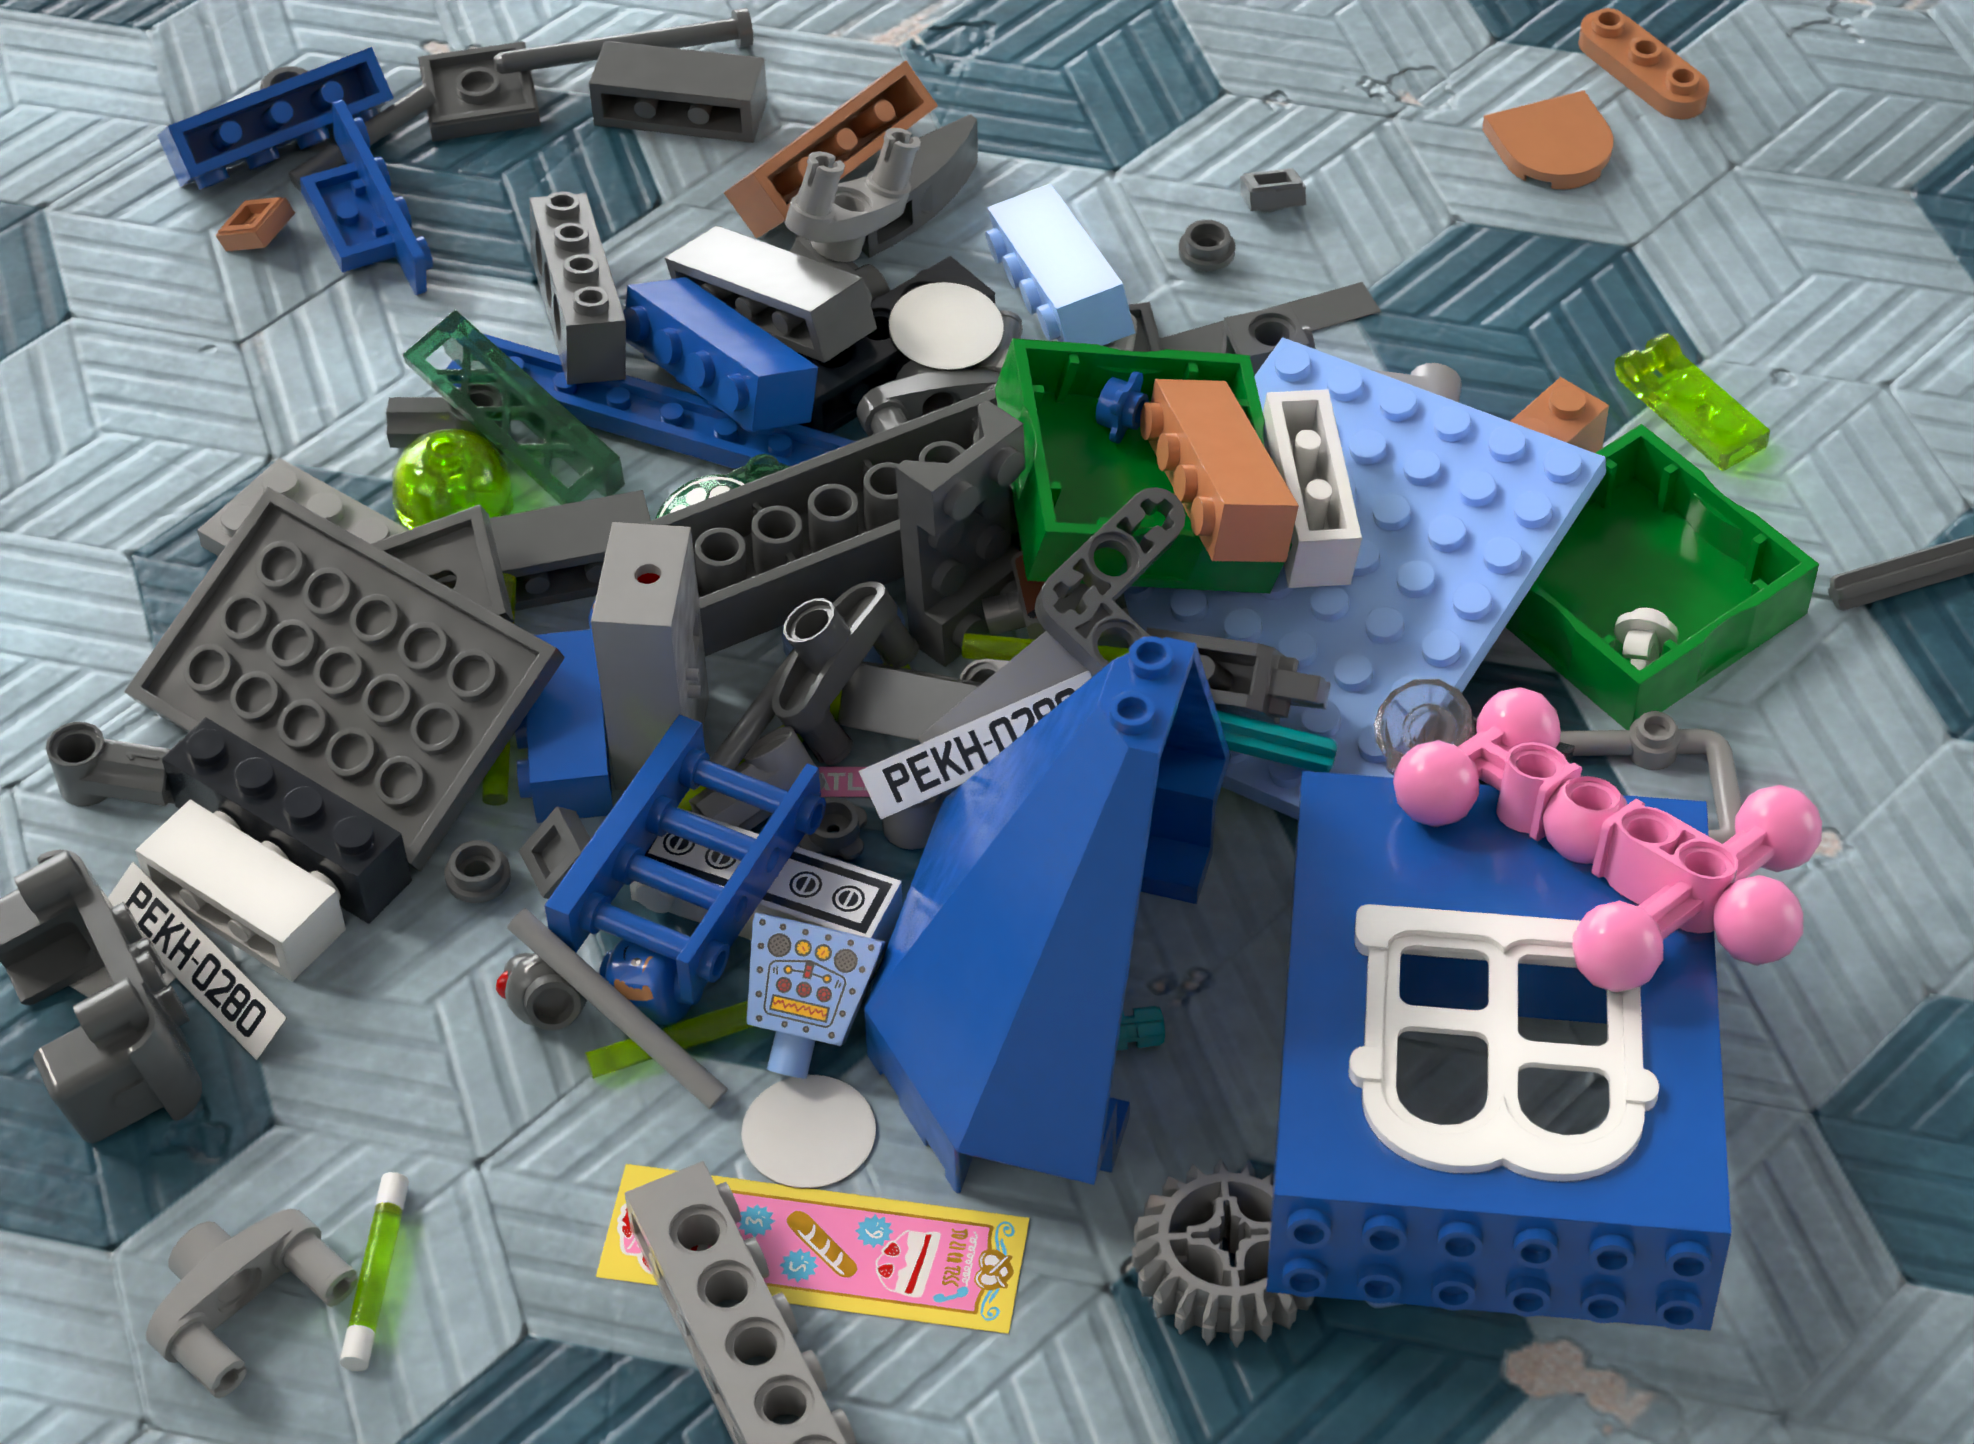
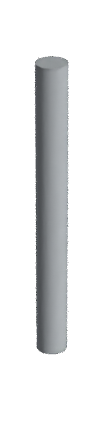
M524 908L511 920L507 926L508 930L707 1108L711 1109L728 1090L727 1087L531 912Z

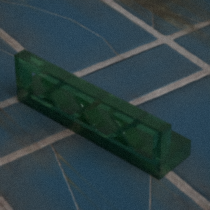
M456 309L402 354L404 362L561 505L582 501L594 489L604 497L614 495L625 485L620 457ZM443 345L445 353L462 369H435L425 359ZM470 383H487L496 387L501 394L503 406L477 407L470 400ZM453 384H461V391ZM511 420H520L544 444H518L511 437ZM494 421H502V428ZM535 458H544V466ZM552 458H562L581 477L567 488L552 475Z

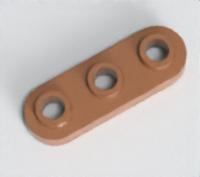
M1605 8L1594 11L1583 18L1579 35L1581 51L1655 110L1673 119H1690L1704 111L1708 98L1709 82L1701 72L1618 10Z

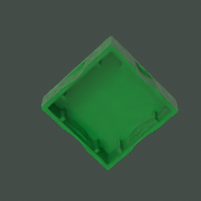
M1012 338L995 386L997 406L1022 422L1024 427L1025 470L1011 483L1027 581L1046 582L1066 560L1140 491L1146 488L1157 487L1166 489L1174 494L1173 486L1165 471H1161L1158 467L1157 456L1149 441L1143 439L1140 427L1137 430L1128 428L1122 441L1116 444L1109 439L1111 428L1097 423V403L1107 381L1112 377L1128 381L1132 372L1142 373L1143 384L1141 386V393L1148 395L1150 403L1155 379L1226 381L1264 445V416L1250 355L1171 349L1140 352L1118 350L1098 344ZM1158 511L1150 516L1145 514L1137 531L1131 536L1139 544L1145 534L1154 526H1162L1166 518ZM1185 511L1184 527L1173 545L1131 585L1136 587L1270 594L1285 562L1212 561L1200 537L1194 535L1191 520ZM1292 541L1290 543L1289 552L1292 548ZM1109 547L1100 548L1094 552V563L1099 571L1105 575L1114 577L1121 576L1127 572V562L1121 552Z
M1643 424L1638 425L1595 452L1606 457V474L1505 626L1625 730H1630L1632 723L1647 712H1663L1808 613L1819 568L1818 562L1761 517L1736 504L1722 494L1700 469ZM1638 608H1652L1664 613L1668 617V620L1677 627L1679 636L1677 644L1672 639L1664 642L1659 658L1643 669L1638 670L1630 663V658L1623 657L1624 644L1616 638L1614 629L1618 617L1622 614L1632 612Z

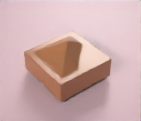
M286 197L245 200L218 230L216 237L225 251L266 248L295 212Z

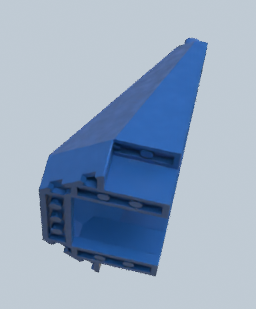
M1155 636L1142 637L1136 640L1130 646L1128 654L1111 661L942 801L864 1007L867 1056L878 1073L885 1075L898 1095L899 1106L924 1145H930L944 1167L945 1177L955 1193H960L973 1156L1095 1185L1099 1170L1109 1173L1113 1171L1130 1117V1102L1110 1097L1140 892L1197 904L1213 854L1215 806L1231 759L1196 643L1169 637L1162 639Z

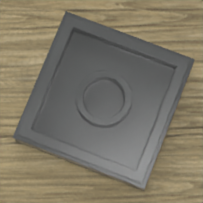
M525 41L418 57L422 85L425 84L436 99V103L427 108L432 142L541 126L531 70L501 74L496 72L494 66V57L498 53L526 49Z

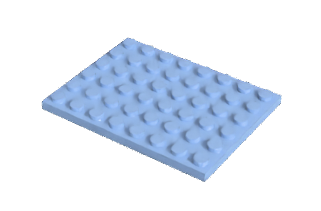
M1282 337L1255 374L1262 412L1267 392L1329 390L1362 535L1351 585L1288 588L1283 565L1270 594L1130 586L1124 592L1128 613L1145 631L1147 628L1259 643L1277 649L1286 657L1299 660L1298 673L1321 676L1326 682L1331 684L1326 709L1290 705L1288 718H1280V723L1275 725L1333 739L1337 743V752L1333 767L1329 773L1394 778V772L1404 755L1416 745L1431 741L1438 730L1440 721L1448 715L1606 474V457ZM1129 651L1104 653L1101 656L1108 662H1111L1128 654ZM1230 751L1231 759L1222 787L1298 820L1302 771L1311 770Z

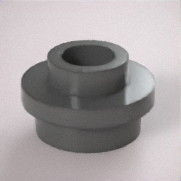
M1200 220L1187 227L1185 234L1180 238L1178 253L1181 261L1192 269L1202 272L1217 271L1225 268L1233 261L1235 257V241L1224 224L1214 220Z
M474 840L461 844L452 852L445 867L444 877L447 889L455 898L468 903H483L498 897L505 891L510 883L511 870L507 857L496 846L487 841Z

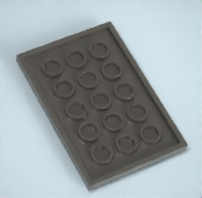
M267 487L124 692L139 704L188 733L207 717L401 832L408 865L421 872L565 657L556 647Z

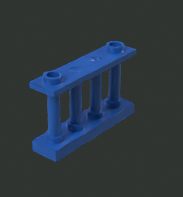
M679 714L544 905L548 929L575 953L578 952L590 933L596 934L602 930L675 960L681 999L694 1003L707 982L714 983L722 975L729 958L730 947L804 835H812L818 829L826 808V800L821 797L819 768L807 763L789 791L710 761V756L705 751L702 723ZM701 785L770 812L772 816L758 837L753 838L677 807L689 789L695 790ZM670 833L741 862L726 885L722 887L644 855L657 836L663 837ZM636 881L704 908L708 912L690 937L611 905V902L624 884L630 885Z

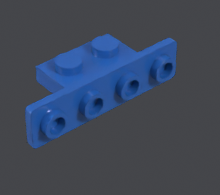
M344 100L332 102L334 138L347 164L300 177L301 193L342 273L396 257L414 294L426 293V270L433 268L429 246L423 236L415 238L411 230L412 221L408 206L401 195L394 197L392 194L387 166L381 156L373 157L370 151L368 131L362 118H353Z

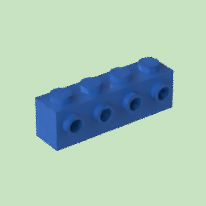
M369 47L168 125L157 136L179 186L181 187L195 181L198 189L202 190L229 179L230 176L227 171L229 167L246 161L249 169L253 170L281 158L278 152L280 147L297 141L300 150L330 139L331 136L328 128L333 127L332 102L344 100L352 117H361L365 123L379 114L377 109L393 100L394 97L373 48Z
M687 277L627 285L626 304L623 310L626 320V342L641 352L646 360L662 367L673 375L678 383L690 387L705 398L710 406L722 410L740 423L742 429L750 433L770 434L775 432L778 427L811 422L818 366Z

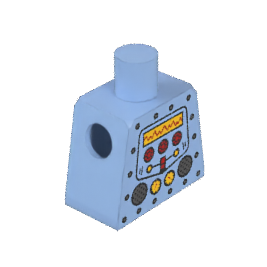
M755 913L752 924L747 1024L776 1031L767 1070L807 1079L815 1041L838 1046L845 1044L886 945L885 941L766 913Z

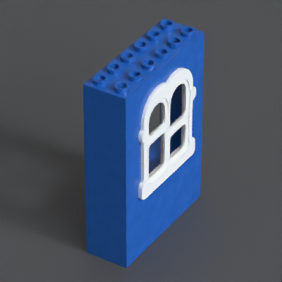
M1302 771L1293 873L1266 1292L1292 1294L1298 1297L1316 1296L1362 1300L1375 1304L1397 1303L1441 1307L1447 1310L1466 1309L1512 1313L1525 1317L1546 1316L1590 1320L1596 1323L1615 1322L1661 1326L1674 1330L1695 1329L1711 1331L1732 1234L1714 931L1709 933H1693L1680 928L1663 939V961L1649 982L1638 988L1615 993L1593 986L1576 966L1573 952V933L1586 913L1596 906L1616 901H1623L1638 906V904L1614 890L1605 877L1598 878L1591 873L1593 864L1575 863L1562 857L1549 843L1546 836L1536 841L1529 836V833L1518 832L1503 824L1496 814L1499 790L1490 785L1479 784V796L1465 817L1456 823L1432 827L1413 821L1397 804L1393 784L1394 778ZM1623 795L1627 804L1638 799L1644 802L1646 807L1657 808L1667 812L1709 836L1707 801ZM1518 1017L1607 1024L1608 1041L1601 1046L1529 1041L1522 1038L1518 1032ZM1415 1031L1475 1036L1483 1039L1488 1046V1097L1485 1108L1475 1118L1460 1124L1451 1125L1426 1122L1409 1113L1399 1101L1396 1090L1398 1036L1404 1032ZM1534 1067L1594 1072L1605 1076L1609 1083L1610 1103L1607 1119L1598 1128L1579 1135H1561L1545 1131L1531 1123L1521 1111L1518 1100V1072L1524 1068Z

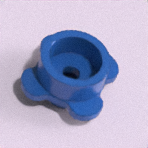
M1132 372L1128 381L1115 377L1110 378L1099 396L1096 408V421L1101 426L1111 428L1109 439L1113 443L1119 444L1128 428L1137 430L1140 427L1142 407L1146 402H1149L1148 395L1141 393L1143 374L1140 372Z

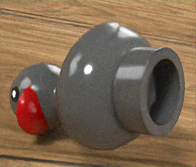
M521 953L509 959L496 983L497 993L506 999L507 1005L514 1015L526 1024L537 1026L543 1030L555 1031L569 1026L581 1013L587 1002L586 998L535 953Z

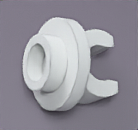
M1638 608L1632 612L1622 614L1618 617L1614 629L1616 638L1624 644L1623 657L1630 658V663L1638 670L1643 669L1659 658L1664 642L1672 639L1677 644L1679 636L1677 627L1668 620V617L1664 613L1652 608Z

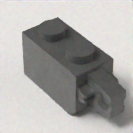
M1147 628L1146 630L1150 636L1162 639L1169 637L1196 643L1216 709L1219 711L1279 724L1280 718H1288L1290 705L1326 709L1331 684L1326 682L1321 676L1298 673L1299 660L1286 657L1273 647L1253 642Z

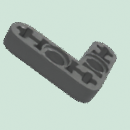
M1157 487L1146 488L1134 495L1047 579L1036 598L1035 612L1037 620L1042 627L1093 676L1110 663L1099 653L1097 643L1100 637L1108 634L1119 635L1131 646L1136 640L1150 636L1114 601L1173 545L1184 527L1186 514L1183 504L1176 495L1166 489ZM1156 511L1163 514L1166 519L1162 526H1154L1143 536L1138 544L1131 535L1137 531L1145 514L1150 516ZM1106 547L1121 552L1127 562V572L1121 576L1114 577L1105 575L1099 571L1094 563V552ZM1083 580L1089 589L1083 594L1075 611L1069 609L1063 614L1058 612L1054 607L1058 598L1064 599L1068 597Z

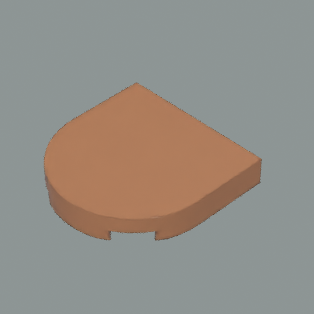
M1584 90L1484 115L1482 131L1506 167L1518 178L1525 181L1526 177L1529 176L1537 180L1551 182V189H1573L1592 183L1601 176V170L1608 164L1613 149L1612 131Z

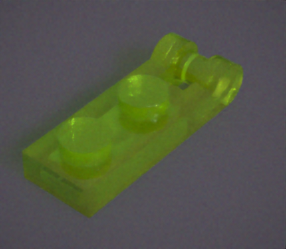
M1662 333L1647 341L1645 349L1641 352L1632 349L1615 359V372L1623 385L1722 472L1767 447L1771 430L1682 354L1677 340L1669 333ZM1658 370L1663 377L1659 378L1652 371Z

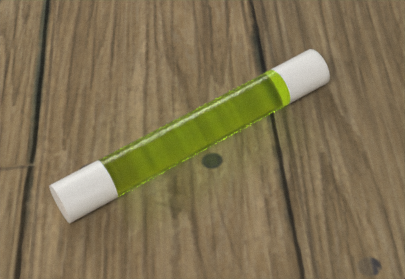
M395 1172L385 1173L381 1178L340 1357V1365L351 1371H364L369 1366L408 1191L409 1179Z

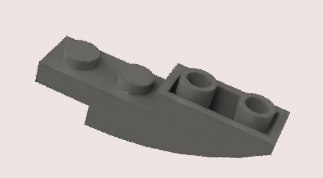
M972 114L919 137L921 144L916 152L909 178L911 190L904 212L891 223L866 235L862 251L868 258L892 247L921 228L936 216L966 183L978 162L977 119Z

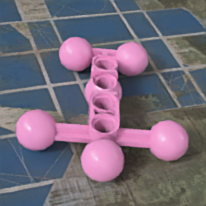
M1521 687L1498 692L1488 700L1477 718V734L1459 746L1440 740L1416 745L1404 755L1394 772L1393 784L1397 804L1413 821L1432 827L1456 823L1465 817L1479 796V779L1500 791L1496 814L1503 824L1518 832L1529 833V836L1536 841L1546 836L1549 843L1562 857L1575 863L1593 864L1591 872L1598 878L1605 877L1614 890L1638 904V906L1623 901H1616L1596 906L1586 913L1573 933V952L1576 966L1593 986L1617 993L1638 988L1649 982L1663 961V939L1678 928L1693 933L1715 931L1718 942L1734 959L1756 966L1778 961L1789 955L1803 934V911L1799 899L1783 882L1769 877L1757 875L1747 878L1760 867L1774 872L1797 868L1808 862L1822 841V820L1818 808L1802 791L1783 785H1776L1759 789L1747 797L1735 816V835L1721 844L1667 812L1657 808L1646 807L1645 803L1638 799L1627 804L1626 799L1619 790L1606 780L1591 776L1581 777L1582 767L1576 763H1568L1565 756L1556 749L1560 742L1561 734L1557 710L1541 693Z

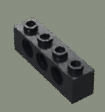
M949 256L934 266L920 271L915 277L886 294L874 298L870 305L877 329L825 363L798 353L818 366L811 422L798 425L830 434L857 418L858 404L871 389L896 380L898 372L911 359L904 355L893 342L889 331V318L895 304L906 293L927 284L956 283L980 291L995 304V292L953 257Z

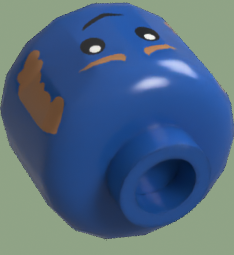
M624 939L616 945L614 950L607 952L600 965L599 974L656 1025L673 1026L683 1020L691 1006L699 1002L703 993L702 990L694 1003L681 999L676 961Z

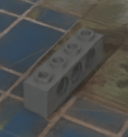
M555 192L545 197L529 198L531 258L567 385L626 379V320L587 194Z

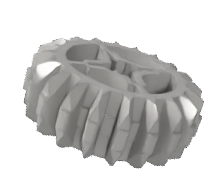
M1220 1158L1214 1166V1174L1205 1175L1192 1164L1190 1170L1186 1173V1183L1168 1176L1166 1183L1162 1186V1196L1149 1195V1199L1144 1205V1216L1138 1218V1222H1136L1134 1227V1242L1136 1246L1132 1248V1266L1135 1268V1272L1139 1273L1138 1287L1142 1292V1297H1153V1310L1156 1312L1157 1318L1175 1314V1327L1180 1335L1195 1325L1201 1327L1202 1338L1207 1345L1216 1337V1332L1229 1333V1338L1237 1348L1243 1341L1244 1331L1252 1330L1266 1342L1267 1338L1272 1334L1273 1322L1290 1330L1292 1323L1296 1321L1297 1309L1308 1310L1314 1301V1296L1298 1297L1292 1294L1266 1292L1274 1172L1264 1179L1254 1177L1255 1170L1250 1160L1241 1169V1173L1228 1172V1168ZM1223 1237L1227 1239L1228 1251L1222 1250ZM1229 1253L1235 1254L1234 1267L1230 1266ZM1264 1278L1258 1282L1248 1284L1253 1280Z

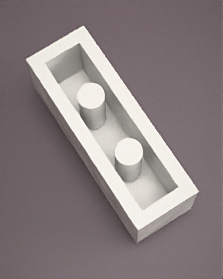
M1329 390L1267 392L1263 410L1264 446L1299 505L1291 538L1292 548L1287 556V561L1284 563L1288 588L1351 585L1362 535Z
M191 799L135 850L141 870L184 914L291 982L346 930L339 903L341 896L337 887L329 878L318 871L308 873L292 863L287 855L270 841L258 842L242 832L237 823L227 814L221 811L212 813Z

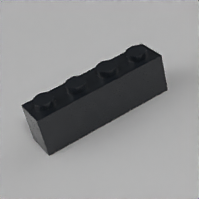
M207 717L161 758L175 807L180 809L191 799L212 813L221 811L227 814L245 834L260 843L263 841L274 843L295 865L308 873L318 871L329 878L340 893V907L368 924L412 882L401 832Z

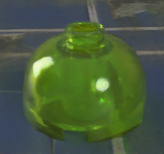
M449 428L437 429L421 435L405 447L392 471V502L395 517L400 525L403 523L410 529L479 504L489 514V518L510 515L514 507L511 475L506 461L497 447L474 431Z

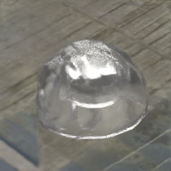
M1414 679L1393 690L1381 704L1374 722L1375 741L1387 761V771L1394 775L1400 760L1416 745L1440 740L1459 746L1474 736L1475 726L1471 707L1459 689L1440 679Z

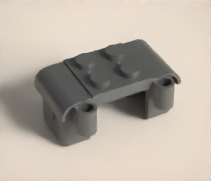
M53 850L41 854L37 858L38 865L14 877L18 889L0 898V962L5 967L20 1002L24 1005L35 1004L103 967H106L113 982V985L73 1005V1010L81 1024L80 1027L42 1046L34 1053V1062L51 1099L80 1137L88 1143H98L163 1107L173 1120L177 1121L184 1118L198 1104L202 1093V1082L188 1053L191 1051L179 1027L189 1022L190 1019L171 985L167 987L162 975L167 971L160 956L148 937L142 939V932L125 902L113 907L77 854L68 850Z

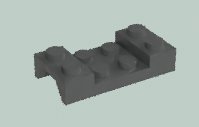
M987 399L977 406L979 441L951 462L937 463L904 460L895 467L909 633L918 642L919 649L944 667L964 652L975 649L989 633L981 599L1017 591L1011 559L1016 553L1021 551L1013 547L1011 543L1009 485L1025 470L1024 427L1022 422Z

